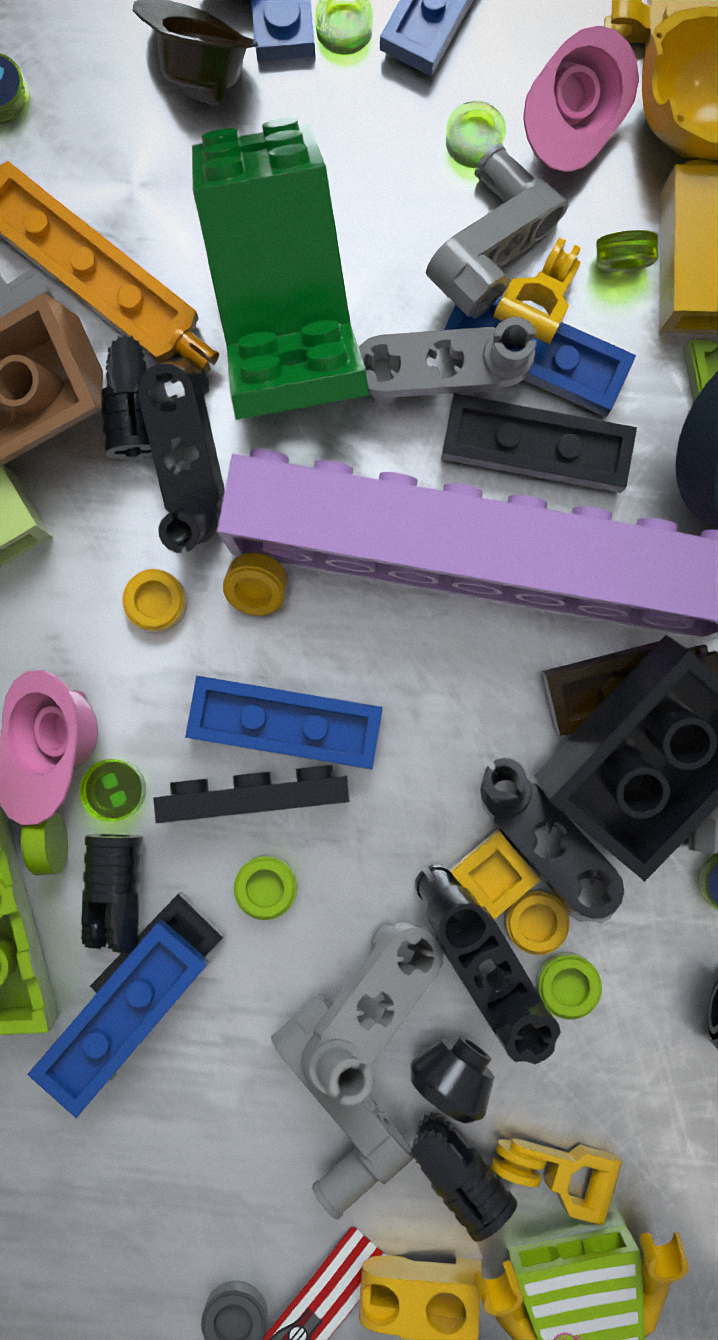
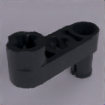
M173 358L148 368L141 376L138 385L139 402L165 510L169 512L159 524V538L168 550L175 553H181L184 547H186L187 552L191 551L197 544L208 541L217 532L225 492L204 398L209 392V380L205 370L194 366L187 358ZM171 381L174 384L181 381L185 395L177 398L176 394L169 397L165 390V383ZM180 438L188 440L187 448L194 444L199 453V457L190 463V470L182 468L183 460L175 463L171 456V450L180 445Z
M509 758L493 761L495 769L492 770L489 766L485 769L480 792L483 807L494 821V827L502 833L512 847L565 904L564 906L573 918L579 922L590 921L601 924L610 919L621 905L624 896L623 879L618 871L575 824L548 800L543 790L537 784L529 781L521 764ZM509 780L516 784L515 794L512 791L502 792L494 786L500 781ZM547 826L549 834L552 827L562 831L564 836L560 846L564 852L563 855L551 859L550 851L547 852L546 858L534 852L538 844V838L535 834L536 830ZM589 878L590 885L594 884L595 879L603 882L607 889L602 898L607 905L597 908L596 901H592L590 908L584 906L578 900L583 889L579 881Z
M440 864L428 866L435 880L430 882L422 870L415 880V890L427 906V917L436 933V940L507 1055L514 1062L526 1061L537 1064L546 1060L554 1053L556 1040L561 1033L558 1022L544 1004L496 921L485 906H481L467 888L457 884L453 874L447 867ZM491 959L496 968L491 973L484 975L479 966L484 961Z

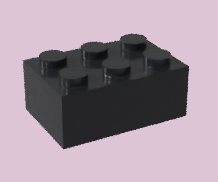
M665 635L534 775L546 797L554 806L644 882L718 806V676L691 651L668 635Z

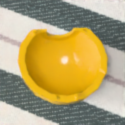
M702 5L678 10L655 27L645 52L642 68L641 95L643 110L650 129L660 140L683 158L693 160L705 159L718 162V7Z

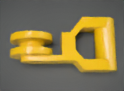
M560 236L549 253L542 272L539 271L536 277L512 279L493 317L500 321L510 317L524 318L535 328L536 335L533 337L550 345L569 308L564 296L581 266L582 261L578 260L582 247L575 244L570 252H566L564 248L567 239ZM522 301H532L544 307L548 314Z
M521 1139L498 1140L496 1152L500 1156L494 1157L491 1162V1169L494 1173L522 1186L538 1187L540 1186L542 1175L537 1170H543L547 1161H549L544 1182L552 1192L557 1193L560 1203L569 1217L598 1225L605 1224L623 1163L620 1157L581 1144L570 1152H564ZM586 1166L593 1168L585 1198L582 1199L569 1195L568 1187L572 1174Z

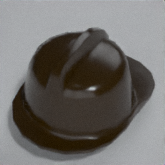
M173 0L133 1L132 11L156 31L160 68L163 77L179 84L182 91L193 99L209 105L221 104L226 89L235 86L239 79L246 49L258 47L257 40L239 34L217 17L188 4Z

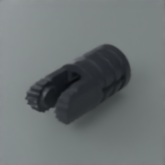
M126 334L124 337L118 336L116 341H112L111 347H108L109 354L107 355V366L105 367L108 371L106 373L107 387L102 389L101 415L104 421L105 455L111 458L140 459L152 456L138 397V385L141 376L147 369L146 361L143 360L145 354L142 352L143 347L139 345V340H134L133 336L127 337ZM129 409L131 415L132 436L130 431Z
M133 834L85 835L84 845H86V853H84L85 871L83 872L84 889L82 890L81 939L82 944H85L84 947L101 949V947H106L108 943V948L112 949V952L130 954V951L133 952L134 948L137 947L140 909L139 882H141L140 864L142 863L140 849L143 843V836Z
M430 1112V1115L425 1114L423 1120L419 1121L416 1131L418 1137L414 1138L412 1144V1157L416 1159L415 1163L421 1166L420 1169L432 1183L431 1187L434 1192L443 1199L446 1207L455 1214V1218L466 1228L469 1236L476 1242L485 1240L501 1229L511 1218L517 1207V1199L510 1191H507L505 1184L498 1176H495L487 1162L483 1161L477 1149L470 1147L459 1132L450 1126V1122L446 1121L445 1117H441L439 1113L432 1114Z

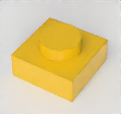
M499 830L494 831L449 869L458 882L475 896L480 905L485 906L494 920L541 881Z

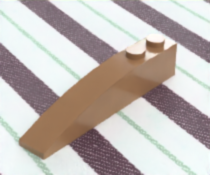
M46 293L40 294L0 318V466L101 410L103 370L83 325L76 314Z

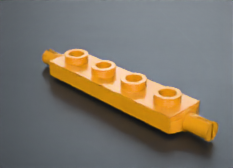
M7 161L0 165V237L122 335L126 334L127 337L133 336L134 340H139V345L143 347V351L157 363L164 362L178 352L194 366L205 370V373L211 370L209 362L214 366L219 358V353L193 334L199 320L197 311L12 163Z

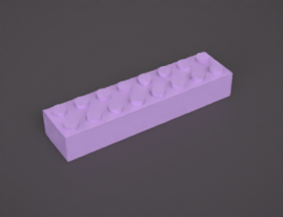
M252 449L250 457L232 454L217 533L232 555L240 556L246 553H261L272 557L279 563L707 640L718 639V530H705L702 532V536L676 532L677 524L663 519L641 518L637 520V525L611 521V512L595 507H574L572 514L546 509L547 502L545 500L527 495H511L508 497L507 502L482 498L481 489L465 484L448 483L444 485L443 491L417 486L418 480L415 477L397 472H381L378 479L353 475L354 469L351 466L329 460L315 461L314 468L289 464V457L287 455L267 449Z

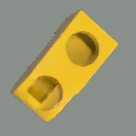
M387 1255L374 1256L365 1260L362 1264L360 1324L373 1332L396 1335L400 1339L478 1340L481 1297L474 1273L479 1271L482 1273V1259L456 1258V1264L412 1261L401 1256Z

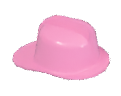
M600 25L579 29L566 39L545 63L525 97L523 122L527 141L536 157L550 169L570 172L584 168L598 155L635 103L639 86L638 62L629 42L616 30Z
M44 670L28 671L15 679L5 696L0 736V806L8 818L21 825H39L54 816L65 801L72 780L73 770L89 760L96 748L99 734L97 718L91 705L87 702L85 693L69 690L56 675Z

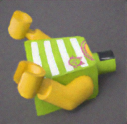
M626 1225L508 1248L510 1260L503 1262L505 1272L495 1279L483 1278L481 1271L474 1273L484 1310L488 1314L495 1316L498 1324L513 1340H645V1337H648L656 1330L672 1282L682 1279L689 1270L680 1233L673 1232L672 1240L660 1246L654 1245L651 1233H642L640 1235L643 1251L642 1259L640 1250Z

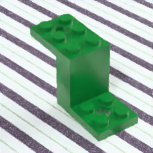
M295 117L267 121L262 124L263 132L239 136L238 130L235 128L210 131L201 136L203 143L192 145V190L227 347L229 388L235 420L370 396L366 369L350 322L327 166L310 123L299 125L298 118Z

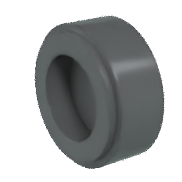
M229 1281L219 1285L209 1295L202 1314L201 1329L204 1339L262 1340L268 1316L264 1297L257 1288L247 1282Z

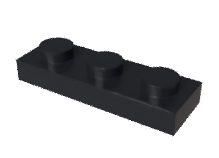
M454 393L441 459L622 493L627 488L637 427Z
M333 765L298 768L296 769L297 781L275 784L271 782L270 772L234 775V788L209 791L208 778L171 782V795L153 797L155 823L350 802L348 776L334 777Z

